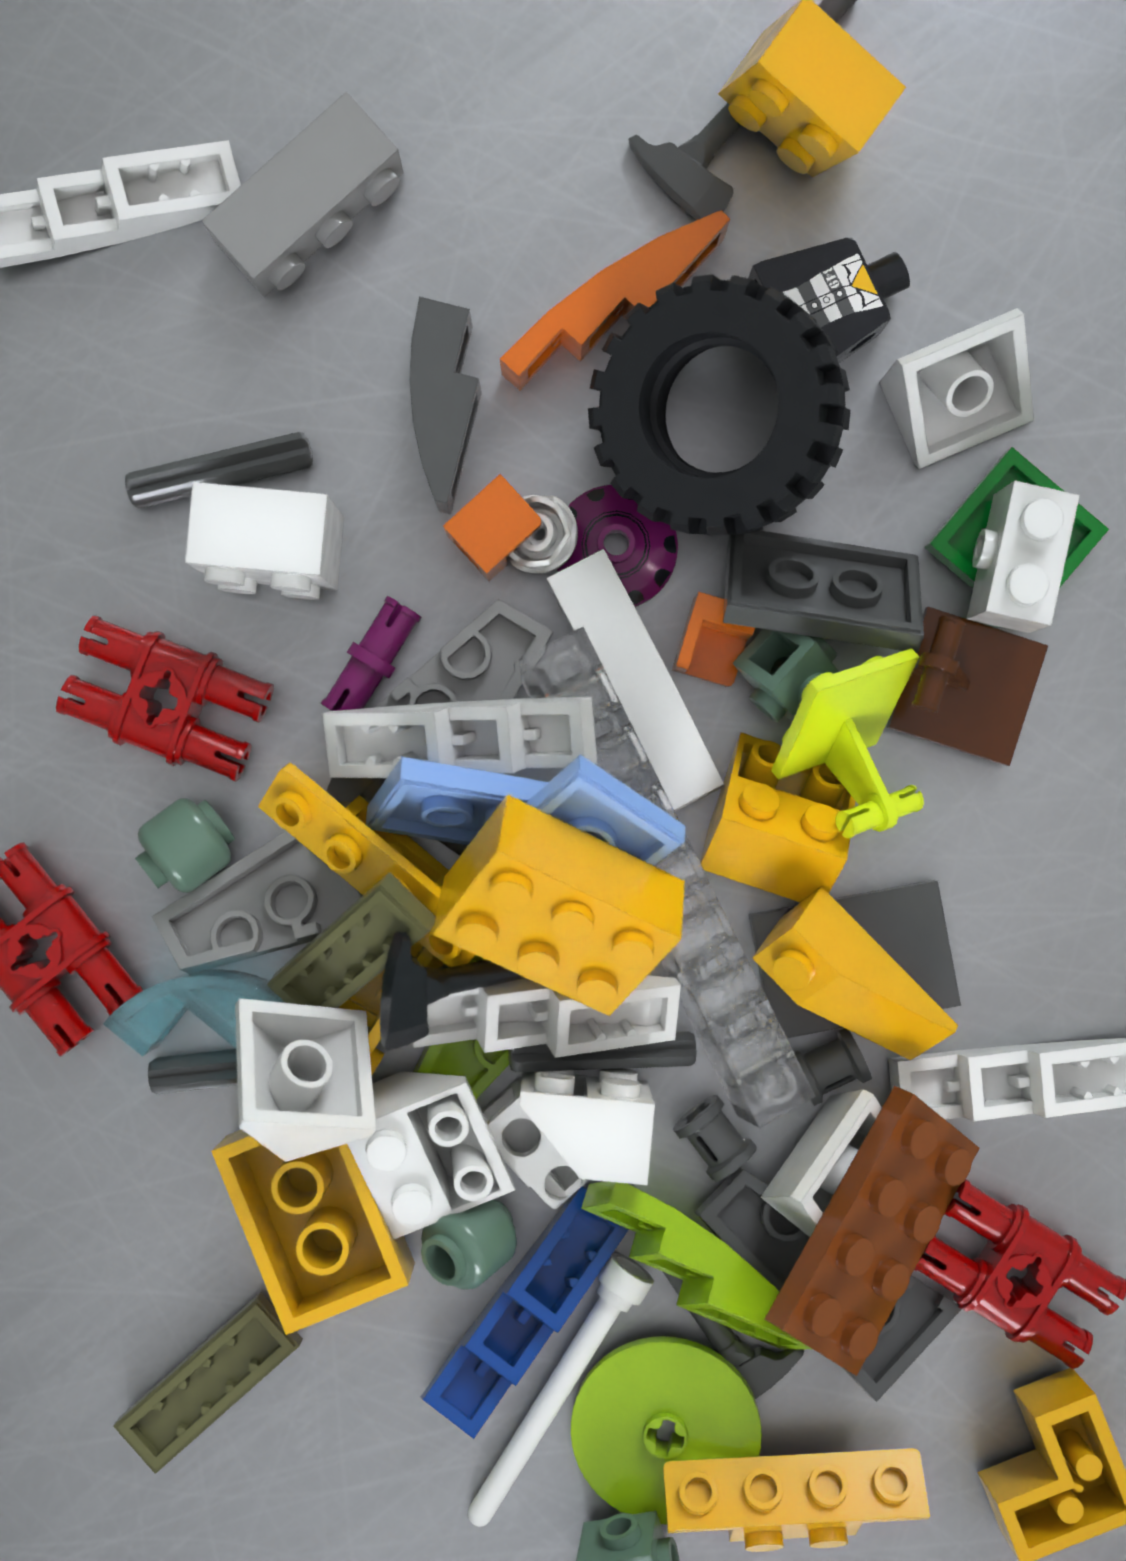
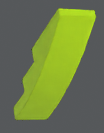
M600 1181L588 1184L581 1209L636 1232L629 1257L683 1280L676 1303L677 1306L781 1350L812 1349L765 1320L767 1313L779 1294L778 1289L725 1242L674 1207L628 1183Z

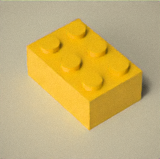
M507 794L445 875L432 935L610 1016L681 940L685 881Z
M241 1129L226 1135L211 1151L285 1335L409 1285L415 1262L404 1236L393 1239L348 1144L285 1162Z

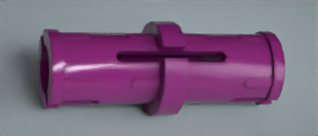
M387 596L384 600V605L359 645L353 642L349 647L347 653L351 655L350 660L327 697L323 698L320 704L331 711L363 709L383 676L390 678L396 668L391 663L416 623H419L422 617Z

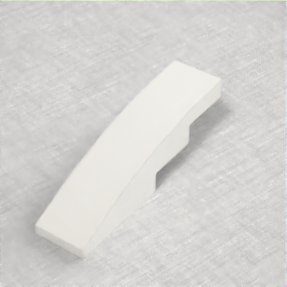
M229 140L102 158L101 169L37 178V189L0 194V268L53 259L120 244L203 220L241 186Z
M602 549L548 577L549 587L578 639L579 646L604 691L611 710L666 813L670 815L724 787L716 766L662 658L605 550Z
M592 697L462 701L339 710L322 713L330 778H387L401 757L505 774H513L525 768H565L580 754L592 763H597Z
M648 975L610 1016L527 978L449 994L448 997H444L427 1006L429 1033L426 1037L411 1044L413 1048L477 1039L484 1053L547 1044L554 1057L557 1058L672 1041L676 1037L681 984L676 978Z
M1126 1038L1022 1044L920 1054L912 1060L904 1057L888 1058L891 1091L894 1086L913 1093L945 1120L964 1117L976 1122L1027 1114H1036L1044 1118L1126 1107Z

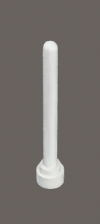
M613 1253L598 1274V1279L601 1283L596 1291L600 1297L468 1508V1519L473 1525L482 1527L491 1521L620 1312H628L632 1305H640L654 1284L652 1276L631 1259L621 1254Z

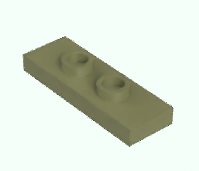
M389 872L281 967L266 985L285 1003L339 1008L385 969L388 951L396 931L406 932L410 937L412 947L430 932L434 926L436 916Z
M260 1292L122 1414L113 1427L156 1474L300 1346L303 1338L296 1331L285 1335L273 1304Z

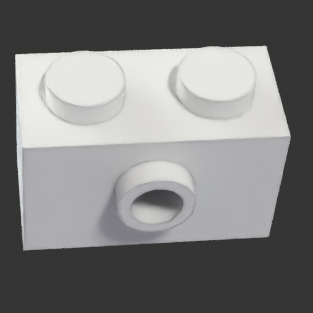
M1013 481L993 495L987 527L981 530L974 548L972 564L973 567L978 569L967 620L1026 633L1052 625L1080 495L1019 481Z

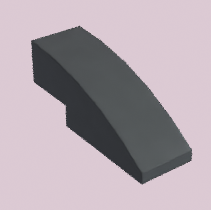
M419 296L411 341L409 379L413 426L421 463L439 512L451 514L482 394L479 378L461 374L473 325L470 309Z

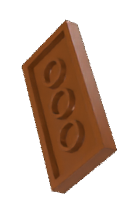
M894 1086L767 1313L765 1320L857 1376L866 1358L875 1349L878 1336L895 1304L905 1293L910 1277L928 1243L937 1234L941 1219L960 1184L969 1175L972 1162L980 1148L916 1095Z

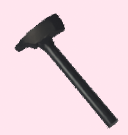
M396 931L388 951L383 974L380 1007L381 1044L385 1050H392L426 1037L429 1033L427 1006L444 997H448L449 994L524 979L525 977L488 960L444 969L442 967H423L418 959L411 955V941L408 934Z

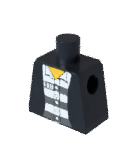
M848 237L761 261L752 266L748 277L759 285L767 288L772 287L786 295L817 320L816 323L830 336L839 353L836 357L839 363L881 334L891 320L890 312L884 299L910 287L907 267L897 252L866 264L856 241Z

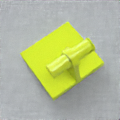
M912 648L886 657L875 656L865 661L862 665L835 674L831 672L823 673L810 681L801 694V703L790 728L783 735V744L771 769L772 773L779 780L825 763L858 803V806L839 811L836 814L837 829L839 832L844 830L842 836L845 838H852L856 834L869 829L881 832L893 828L897 824L898 818L921 811L924 806L923 795L921 791L915 793L917 787L914 785H908L903 789L888 794L867 750L868 747L877 744L920 658Z

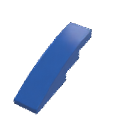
M583 1186L570 1197L534 1242L420 1396L422 1400L473 1439L511 1384L515 1386L518 1384L553 1331L559 1333L629 1230L581 1209L587 1191Z

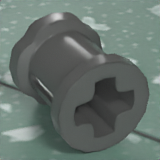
M845 1028L838 1031V1039L806 1054H802L799 1051L789 1054L798 1077L814 1106L823 1102L824 1094L856 1079L865 1083L872 1079L869 1068L851 1032Z
M713 1095L697 1104L673 1128L680 1139L687 1137L708 1165L706 1173L715 1182L734 1173L752 1157L757 1149V1146L751 1139L742 1138L722 1112L724 1103L718 1095Z

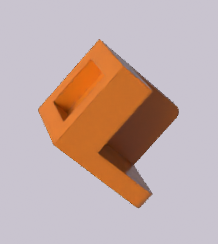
M499 474L446 522L443 528L447 537L488 581H491L507 566L506 558L540 528L541 518L507 480Z
M698 591L692 601L672 671L724 687H730L734 684L738 671L732 663L744 651L747 639L754 634L755 628L723 623L724 599Z

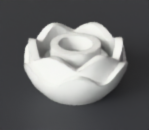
M524 496L522 498L540 516L541 526L509 555V560L514 567L524 572L540 574L552 572L566 563L575 550L578 538L576 519L570 508L556 496ZM544 529L545 537L542 540H538L536 537L537 532Z

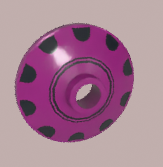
M612 485L599 486L588 490L568 505L577 522L578 538L571 557L557 569V572L604 549L635 607L649 601L663 589L673 573L678 555L677 533L675 530L670 529L669 524L653 522L637 512L638 503L633 499L622 498ZM612 533L622 534L628 541V549L621 555L610 554L604 547V540L608 535Z

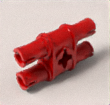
M92 616L85 625L84 631L107 639L108 644L81 636L79 641L80 654L90 655L130 671L131 681L127 691L120 695L81 680L78 676L70 675L64 682L61 691L85 700V703L71 697L66 699L58 696L56 712L105 729L113 743L120 746L128 743L166 758V763L171 766H181L187 761L229 777L230 780L237 782L246 765L222 756V753L239 760L243 758L248 760L252 747L251 743L241 742L200 726V713L203 706L211 702L252 718L253 721L259 723L266 714L268 707L249 700L244 695L247 693L262 700L271 701L274 684L265 683L223 667V660L218 658L216 653L209 652L206 655L165 639V634L160 631H155L154 633L150 631L143 636L107 622L99 616ZM157 688L169 689V694L178 698L174 709H162V703L154 699Z
M22 842L4 853L7 857L3 860L0 857V878L26 909L22 914L24 918L16 925L11 924L7 926L0 917V989L12 1002L9 1006L12 1012L17 1011L19 1015L27 1013L57 1050L56 1053L61 1057L76 1047L81 1039H86L94 1031L91 1026L86 1024L58 989L62 984L60 979L68 972L70 975L76 972L107 1009L106 1012L110 1016H113L129 1004L128 1001L137 998L144 990L140 985L136 984L108 949L112 944L109 940L111 936L107 931L101 933L72 897L75 891L70 886L66 887L64 883L57 886L28 850L29 847L25 842ZM58 934L57 938L52 941V946L46 951L48 959L27 964L28 960L33 957L32 953L39 947L37 939Z
M965 1179L960 1184L957 1193L960 1199L971 1206H967L953 1197L945 1215L956 1219L986 1238V1245L978 1257L970 1259L938 1239L935 1235L928 1243L924 1251L925 1253L922 1254L914 1270H918L953 1292V1299L957 1302L960 1309L966 1312L972 1310L1003 1329L1006 1338L1011 1341L1024 1343L1029 1340L1063 1361L1064 1365L1069 1368H1078L1085 1360L1074 1352V1346L1089 1355L1093 1345V1335L1088 1330L1078 1327L1047 1306L1058 1289L1064 1287L1096 1307L1102 1314L1111 1315L1119 1308V1305L1110 1300L1109 1295L1099 1289V1287L1124 1300L1126 1296V1279L1113 1274L1083 1255L1082 1248L1076 1238L1067 1234L1062 1236L1030 1216L1029 1210L1025 1206L1020 1204L1005 1206ZM1012 1267L1023 1271L1025 1268L1027 1269V1273L1022 1279L1013 1275L1009 1279L1007 1277V1273Z

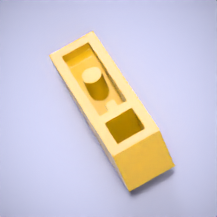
M822 886L779 919L752 957L797 1005L908 1060L916 1058L948 1038L958 1028V1024Z

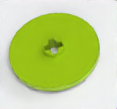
M666 1336L648 1337L626 1343L614 1349L598 1361L588 1372L575 1398L571 1418V1442L579 1469L591 1488L610 1506L622 1513L639 1514L657 1511L660 1523L667 1525L663 1467L666 1462L760 1456L762 1438L760 1413L747 1381L732 1363L709 1347L688 1339ZM663 1420L675 1423V1432L671 1433L669 1441H662L657 1438V1429H660Z

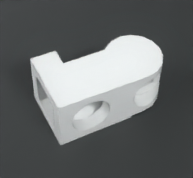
M518 1077L487 1104L481 1112L506 1164L528 1188L531 1186L546 1204L556 1210L589 1180L580 1179L520 1107L522 1080Z

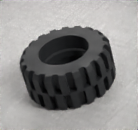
M710 274L694 276L691 285L684 288L673 282L656 290V298L658 300L650 307L638 303L624 316L631 326L623 336L611 332L602 348V351L611 355L605 372L596 369L593 371L589 389L600 391L599 407L588 408L589 429L599 430L603 443L594 447L600 466L612 468L616 476L612 479L611 485L622 498L633 499L638 503L637 512L653 522L669 524L671 530L708 536L747 534L763 530V526L773 522L784 521L797 513L796 507L805 499H813L825 485L821 481L830 466L836 468L844 450L838 448L842 431L849 430L851 410L845 406V392L849 391L850 388L846 371L840 367L836 357L839 353L830 336L816 323L817 320L802 307L776 289L759 285L753 279L732 275L730 280H721L715 275ZM714 347H736L755 355L772 374L778 391L777 420L767 444L751 462L731 471L707 472L688 464L674 449L666 425L667 399L679 372L693 358Z

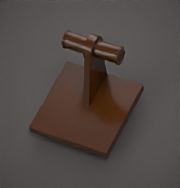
M926 607L923 613L924 637L917 653L920 658L890 716L887 728L1004 766H1010L1049 645L967 620L938 609Z

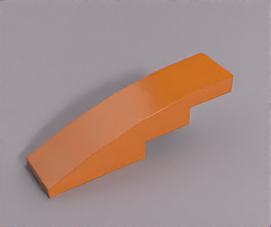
M722 210L657 237L601 270L551 308L500 358L502 376L521 391L561 346L566 348L581 362L620 317H624L635 305L641 303L650 307L658 301L656 290L673 282L682 287L724 241L730 218Z

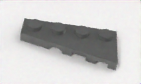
M739 1167L726 1178L694 1213L720 1240L729 1245L780 1292L810 1237L761 1198L768 1184ZM911 1275L905 1293L895 1304L878 1336L875 1349L866 1358L858 1375L855 1376L846 1369L844 1370L868 1396L877 1402L962 1309L958 1307L957 1303Z

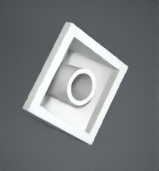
M1018 308L897 359L879 381L913 463L918 469L1034 421L1024 313Z
M239 998L235 1004L239 1128L285 1162L372 1136L376 1131L366 1011Z
M864 1089L830 1095L761 1196L764 1201L809 1237L882 1109L875 1095Z

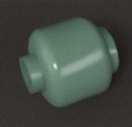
M181 798L139 828L138 840L145 851L135 857V859L158 889L169 881L176 890L182 893H189L229 864L231 850L228 845L235 838L205 799L196 805L190 799Z
M495 1199L461 1213L443 1216L436 1223L424 1227L421 1235V1255L428 1272L441 1284L454 1286L462 1290L479 1287L512 1259L517 1246L512 1215L503 1203Z

